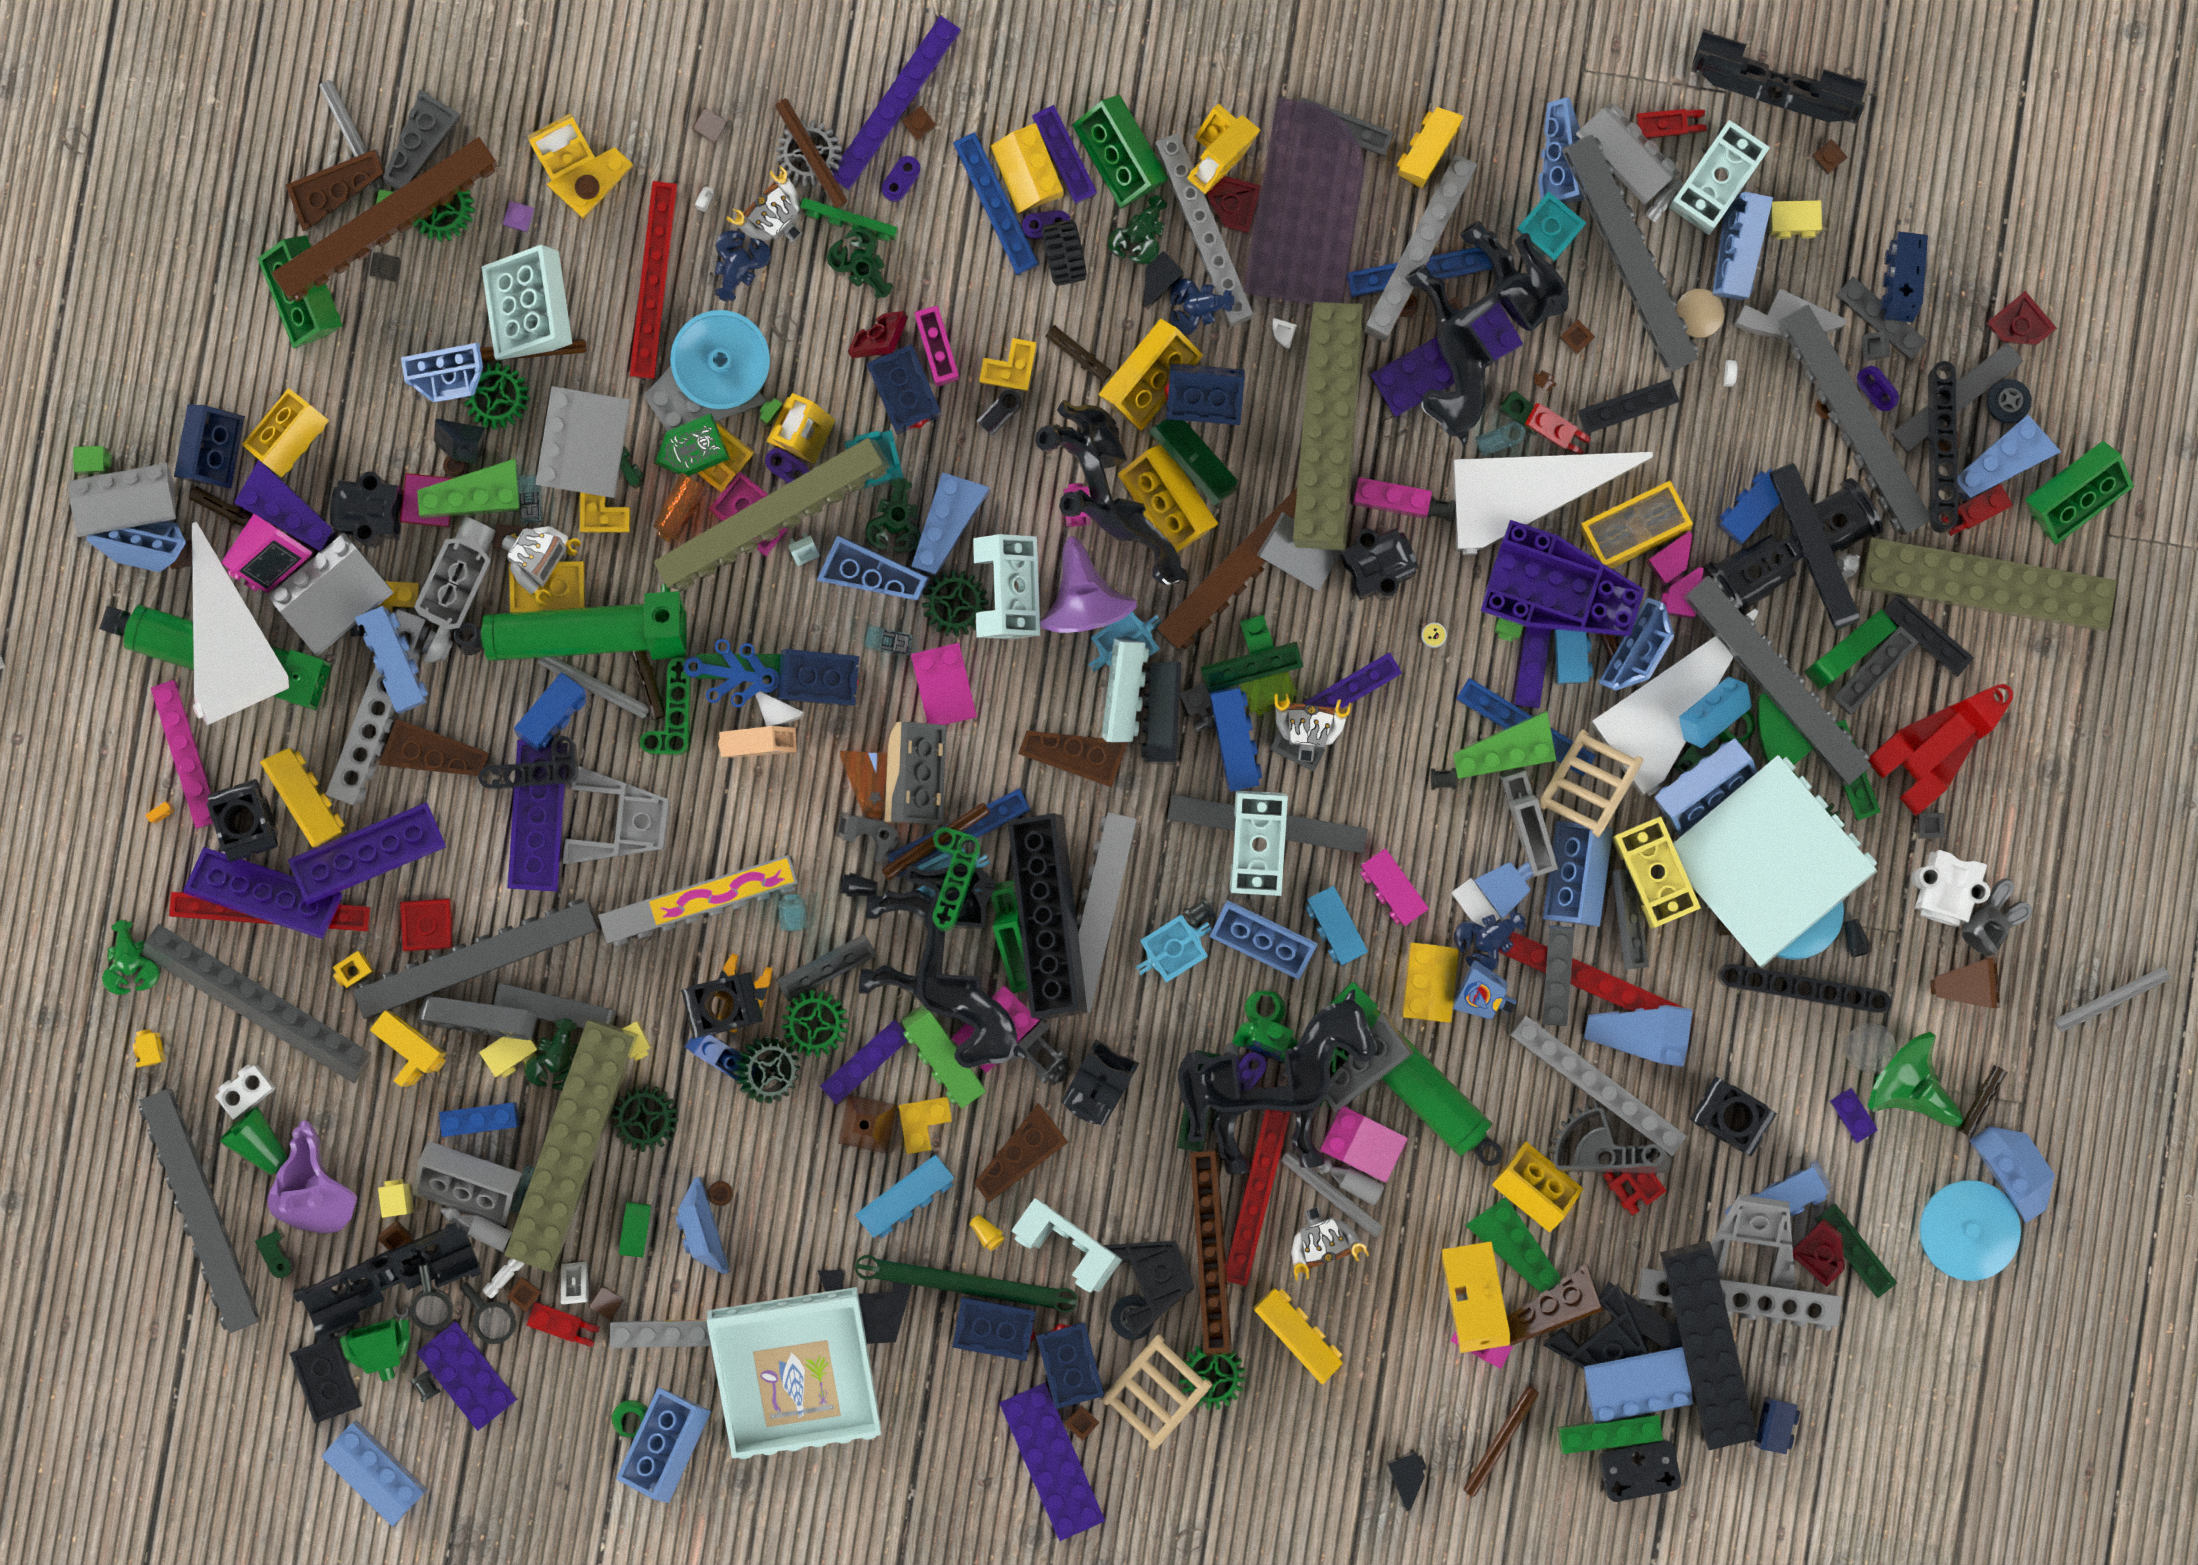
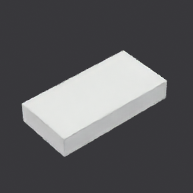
M1472 878L1451 892L1471 921L1485 927L1482 918L1494 914L1496 921L1500 919L1498 913Z

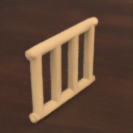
M1581 729L1540 798L1539 805L1540 809L1545 810L1547 808L1593 830L1592 833L1596 837H1600L1638 773L1644 759L1639 756L1633 758L1589 737V733ZM1585 745L1629 766L1621 779L1576 756L1582 746ZM1573 766L1617 789L1611 799L1608 800L1564 779L1569 768ZM1558 787L1603 808L1604 811L1598 822L1552 800Z
M1160 1334L1146 1346L1101 1399L1105 1405L1110 1404L1150 1442L1148 1445L1152 1450H1156L1212 1386L1208 1379L1203 1380L1163 1343L1165 1339ZM1156 1350L1197 1387L1189 1398L1179 1391L1148 1361ZM1140 1369H1143L1181 1405L1173 1416L1132 1379ZM1125 1386L1165 1423L1157 1434L1116 1397Z

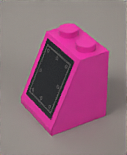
M253 514L221 564L229 568L227 574L239 581L241 577L246 579L244 585L255 592L261 589L269 593L310 557L312 551L256 514Z

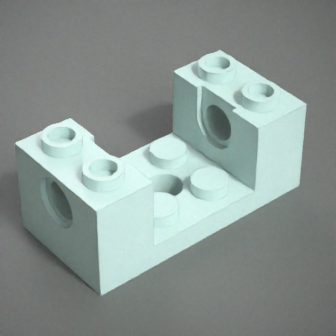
M1729 120L1669 208L1710 235L1770 147ZM1724 169L1728 174L1727 180L1718 181L1714 176L1715 170Z
M997 534L973 538L974 563L994 564L995 610L976 613L977 638L1020 639L1040 636L1037 537ZM1015 580L1019 584L1018 591H1016L1014 587Z
M1236 790L1234 851L1229 887L1231 893L1281 896L1288 801L1286 793ZM1257 837H1262L1266 840V847L1262 851H1256L1252 847V842Z
M1034 1198L1012 1229V1232L1017 1235L1015 1240L1026 1248L1031 1249L1035 1246L1040 1249L1052 1230L1067 1239L1071 1236L1075 1239L1072 1244L1087 1253L1072 1274L1077 1278L1075 1283L1090 1293L1092 1290L1100 1292L1122 1259L1044 1202Z

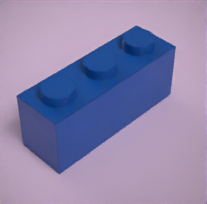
M1771 468L1766 473L1761 470L1752 480L1755 485L1751 490L1748 491L1745 488L1735 499L1739 503L1733 509L1728 507L1719 517L1722 522L1718 527L1739 546L1744 543L1780 503L1770 479L1769 472L1773 471Z
M561 672L514 727L516 735L539 753L543 748H548L552 744L559 729L563 730L568 725L571 719L570 716L574 711L581 710L585 705L587 697L585 689Z
M517 1102L439 1112L442 1137L520 1127Z

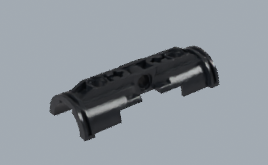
M1703 29L1691 66V72L1704 76L1713 86L1825 122L1847 121L1857 124L1865 107V102H1862V98L1868 81L1860 78L1854 79L1826 69L1823 70L1820 81L1796 73H1792V76L1769 70L1768 64L1743 57L1746 44ZM1778 86L1782 90L1774 92L1770 90V87Z
M1848 478L1840 483L1841 489L1813 505L1822 528L1827 525L1823 521L1827 520L1830 529L1824 533L1833 553L1839 549L1841 552L1870 534L1875 538L1884 532L1882 521L1872 501L1853 478ZM1835 514L1845 516L1846 524L1844 527L1839 528L1833 524V516ZM1770 534L1749 548L1743 547L1717 564L1711 561L1702 566V568H1704L1706 574L1712 578L1715 577L1724 588L1722 589L1723 593L1727 597L1731 596L1740 606L1738 610L1745 616L1746 609L1771 595L1774 588L1796 576L1792 564L1803 558L1794 534L1780 542H1777L1774 536ZM1774 552L1775 555L1780 554L1782 556L1779 560L1780 565L1777 563L1771 564L1767 567L1771 571L1767 572L1764 563L1772 558L1771 553ZM1749 566H1759L1762 571L1761 576L1757 579L1751 578L1748 575Z
M455 1220L453 1224H446V1228L432 1232L400 1247L385 1251L367 1259L363 1263L325 1278L310 1287L304 1285L301 1286V1289H294L293 1296L297 1302L302 1300L313 1323L316 1337L322 1343L330 1339V1334L360 1322L359 1311L385 1301L381 1291L401 1282H404L408 1290L422 1285L418 1267L420 1263H428L431 1280H435L437 1288L469 1274L473 1278L482 1274L468 1235L461 1223ZM434 1243L438 1245L433 1251L424 1249V1247ZM340 1283L346 1285L345 1288L340 1291H335L332 1289V1287Z

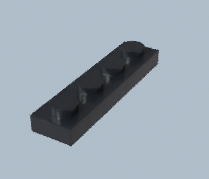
M1668 379L1578 410L1577 413L1584 433L1587 435L1677 404L1680 401L1672 379Z
M1897 594L1883 610L1896 626H1902L1919 642L1918 645L1954 676L1958 677L1974 659L1971 654L1902 595Z

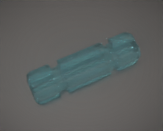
M526 1165L522 1175L524 1176L521 1178L515 1195L516 1199L511 1207L512 1212L520 1213L535 1170L533 1166Z

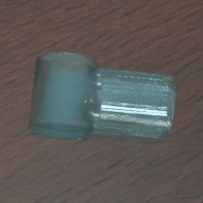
M1510 422L1506 426L1475 437L1482 458L1509 447L1520 445L1524 440L1525 429L1519 422ZM1511 428L1518 429L1521 436L1517 440H1511L1507 436V431Z

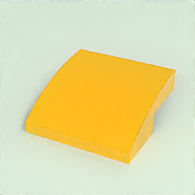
M715 422L731 459L700 471L698 474L722 493L739 471L743 470L755 452L719 422Z

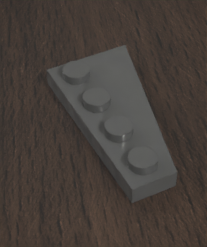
M420 89L417 94L416 103L409 113L406 127L402 130L399 137L398 146L394 150L383 176L384 182L397 190L417 178L461 119L458 112Z
M1386 1012L1381 1013L1377 1022L1369 1029L1376 1043V1053L1369 1061L1363 1062L1349 1054V1058L1330 1079L1326 1100L1335 1112L1342 1109L1414 1054Z

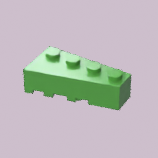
M516 459L417 490L420 518L520 511Z
M1547 710L1453 752L1458 779L1556 761Z
M920 1005L901 1019L907 1030L903 1033L911 1045L917 1044L921 1050L917 1053L925 1065L931 1064L935 1070L931 1073L939 1085L945 1084L948 1089L945 1094L953 1105L958 1103L962 1109L986 1092L971 1068H963L958 1064L954 1057L957 1047L949 1039L942 1025L935 1019L931 1011Z

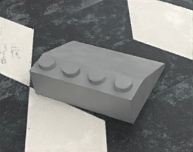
M551 386L535 485L615 498L631 400Z
M342 533L271 592L268 598L313 653L318 656L357 624L354 617L374 610L394 592L357 545L345 533Z

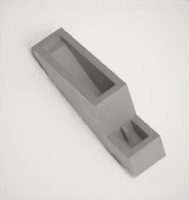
M1779 289L1767 314L1744 305L1734 327L1765 337L1784 339L1778 329L1780 327L1778 321L1808 304L1825 334L1841 329L1846 324L1847 319Z
M1520 768L1499 775L1521 844L1534 877L1558 870L1538 799L1532 793L1526 770Z

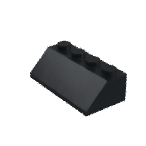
M1181 662L1151 663V669H1146L1145 683L1150 684V692L1144 694V708H1149L1148 718H1143V733H1147V743H1142L1141 758H1146V764L1176 765Z

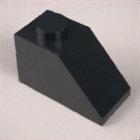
M1164 251L1145 267L1144 306L1147 310L1175 282L1184 276L1181 268Z
M436 419L434 442L452 460L477 464L484 447L485 428Z
M1415 1451L1386 1462L1406 1511L1411 1510L1425 1478L1423 1470L1427 1469L1422 1455L1417 1456Z

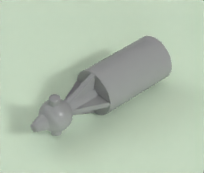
M1845 554L1836 560L1844 580H1847L1858 571L1859 555Z
M1324 1158L1325 1164L1317 1167L1320 1174L1329 1172L1340 1184V1188L1373 1206L1378 1201L1385 1187L1351 1167L1345 1169L1332 1166L1329 1158Z
M456 1208L441 1209L446 1220L451 1223L458 1220L468 1236L503 1253L508 1247L512 1231L479 1215H460Z

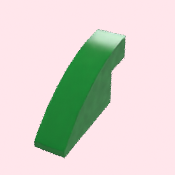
M1765 693L1757 697V734L1766 765L1778 755L1782 760L1787 757L1795 765L1813 748Z
M1015 880L996 883L991 896L996 912L992 926L1012 993L1027 991Z

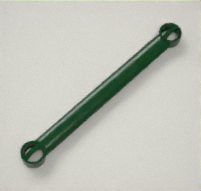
M871 1255L861 1256L855 1264L857 1275L864 1280L879 1279L1053 1308L1062 1313L1072 1311L1077 1305V1296L1069 1288L1056 1289L881 1260ZM865 1258H870L876 1262L877 1267L859 1264V1262ZM858 1269L875 1271L876 1273L871 1276H864L859 1273ZM1067 1291L1073 1294L1074 1299L1057 1297L1056 1295L1059 1292ZM1055 1302L1073 1304V1306L1062 1309L1056 1306Z

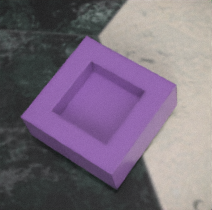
M510 201L503 225L528 233L535 209Z

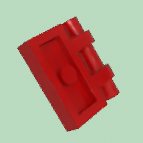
M1606 1172L1602 1175L1608 1183L1607 1187L1609 1190H1613L1621 1200L1620 1204L1623 1209L1627 1208L1632 1216L1640 1211L1635 1204L1637 1200L1641 1198L1647 1206L1667 1191L1654 1173L1621 1172L1622 1174L1615 1177L1612 1172ZM1626 1180L1635 1190L1631 1195L1621 1185Z

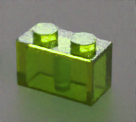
M1288 671L1240 685L1241 692L1245 691L1247 707L1250 714L1257 713V716L1271 711L1270 706L1275 705V694L1278 696V701H1284L1287 693L1290 703L1294 702L1293 697L1297 696V691Z

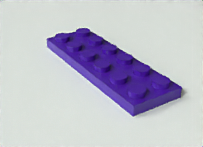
M1499 302L1470 324L1495 361L1523 346V342ZM1437 337L1370 374L1371 379L1394 418L1422 403V397L1425 392L1433 389L1443 391L1455 384L1447 364L1442 359Z
M517 740L516 764L552 761V744L546 749L543 748L539 753L523 740ZM559 743L558 752L560 754L568 753V743ZM563 766L560 769L559 774L562 779H566L567 766ZM538 768L535 772L537 781H542L547 776L545 768ZM518 769L515 770V783L519 782L522 778V773ZM565 785L514 788L508 889L558 892Z
M426 802L287 860L304 901L308 905L444 849L446 845Z
M203 847L183 889L187 895L322 940L343 897L341 892H337L306 905L295 877L242 859L230 863L226 854Z
M1046 1383L1039 1384L999 1402L1059 1542L1105 1522V1518L1058 1410L1055 1409L1054 1401Z

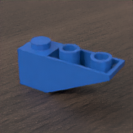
M712 1034L695 1039L691 1036L685 1048L733 1079L737 1080L740 1075H736L733 1072L736 1069H740V1065L734 1062L742 1060L739 1051ZM753 1066L751 1070L752 1079L755 1075V1069Z

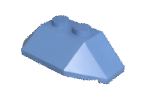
M479 343L401 357L405 383L413 386L432 402L473 396L483 369Z
M171 521L91 534L86 538L90 544L116 563L161 572L175 562L186 544L177 523Z
M1647 597L1637 614L1631 635L1623 638L1598 682L1600 685L1613 690H1619L1650 679L1674 638L1664 603Z
M1989 1126L1969 1139L2024 1223L2029 1222L2047 1209L2055 1174L2027 1133Z
M700 1176L694 1178L678 1208L679 1215L675 1216L679 1230L684 1229L686 1239H683V1245L686 1253H691L693 1259L722 1274L730 1272Z

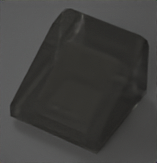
M373 252L370 277L372 279L396 282L400 257Z

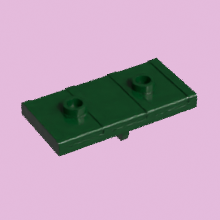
M1166 419L1149 431L1152 437L1159 442L1169 456L1190 477V480L1205 494L1213 506L1230 497L1237 490L1235 485L1239 481L1186 421Z

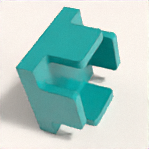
M1548 191L1516 231L1521 235L1528 233L1534 250L1541 257L1546 255L1554 262L1572 243L1577 234L1586 225V222Z
M892 430L882 433L874 431L855 436L854 440L844 442L845 449L847 450L868 437L877 441L891 466L886 469L887 474L877 480L871 478L865 481L866 486L862 489L890 483L892 479L904 478Z

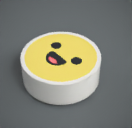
M1439 623L1427 624L1421 633L1423 643L1430 648L1440 647L1447 637L1445 628Z

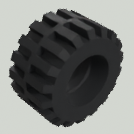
M1074 220L1043 225V240L1053 283L1056 286L1086 280V265L1078 228Z

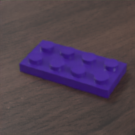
M457 1321L416 1352L477 1431L518 1400Z

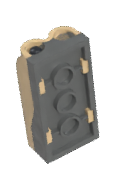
M895 722V727L892 729L888 743L885 822L942 825L947 725Z

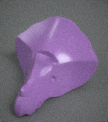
M1074 536L1068 537L1063 548V574L1057 599L1049 611L1040 619V626L1042 629L1059 633L1096 629L1125 618L1137 607V603L1134 598L1120 594L1108 586L1095 570L1083 544Z
M303 1120L293 1130V1139L290 1141L291 1153L288 1160L279 1169L277 1178L270 1189L267 1199L268 1208L275 1218L295 1228L316 1233L337 1232L342 1230L351 1220L357 1196L328 1176L322 1165L319 1149L320 1137L317 1135L313 1125Z

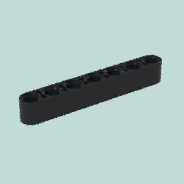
M1940 361L1928 374L1930 525L1935 532L1946 533L1958 520L1956 371L1950 362ZM1937 370L1945 372L1947 378H1939ZM1937 394L1944 395L1947 403H1941L1937 398ZM1938 418H1942L1947 422L1946 428L1938 424ZM1938 442L1946 444L1948 451H1941L1938 447ZM1938 467L1946 468L1948 476L1941 475ZM1939 491H1945L1949 499H1941ZM1939 515H1945L1949 520V525L1941 523Z
M1790 463L1769 472L1773 487L1834 629L1839 630L1860 621L1855 603L1797 467L1794 463Z
M1734 964L1722 966L1717 973V979L1721 985L1735 989L1871 1013H1882L1891 1004V999L1886 992L1871 988ZM1727 969H1732L1736 973V978L1732 983L1727 982L1724 978V973ZM1752 973L1760 976L1761 982L1757 987H1753L1749 983V976ZM1777 977L1782 978L1785 982V987L1780 992L1773 986V982ZM1803 981L1810 988L1809 993L1805 996L1801 995L1798 991V985ZM1826 986H1830L1834 990V996L1831 1000L1823 997L1822 991ZM1851 990L1856 991L1859 996L1858 1002L1854 1005L1849 1003L1847 995ZM1875 995H1880L1883 999V1005L1879 1009L1872 1005V998Z

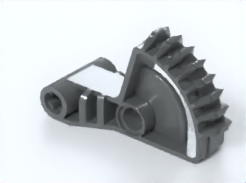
M1598 1101L1594 1102V1109H1591L1589 1104H1585L1586 1112L1584 1113L1580 1108H1577L1576 1113L1578 1116L1576 1118L1572 1114H1568L1571 1122L1567 1124L1565 1121H1561V1125L1565 1129L1563 1132L1560 1129L1555 1130L1560 1137L1559 1139L1551 1138V1142L1557 1144L1556 1148L1549 1147L1548 1149L1549 1152L1555 1154V1167L1561 1172L1664 1173L1671 1166L1670 1156L1659 1145L1617 1146L1607 1112L1601 1108ZM1601 1115L1604 1127L1590 1131L1580 1140L1575 1151L1574 1166H1561L1563 1148L1571 1132L1583 1121ZM1606 1153L1612 1154L1611 1163L1602 1165L1601 1157Z

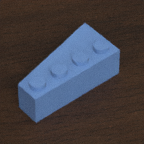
M1744 192L1736 196L1725 212L1712 295L1738 301L1750 297L1754 287L1753 280L1773 197Z
M381 606L354 617L358 626H364L366 633H364L363 638L370 651L375 653L373 661L380 675H384L383 684L395 711L401 714L427 703L425 696L429 695L423 681H418L416 673L419 672L414 658L410 659L406 650H409L410 647L405 636H400L397 627L400 626V622L396 613L391 614L390 610Z

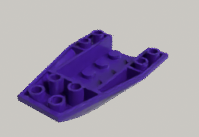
M1510 520L1490 575L1480 611L1526 627L1630 636L1645 589L1558 535Z

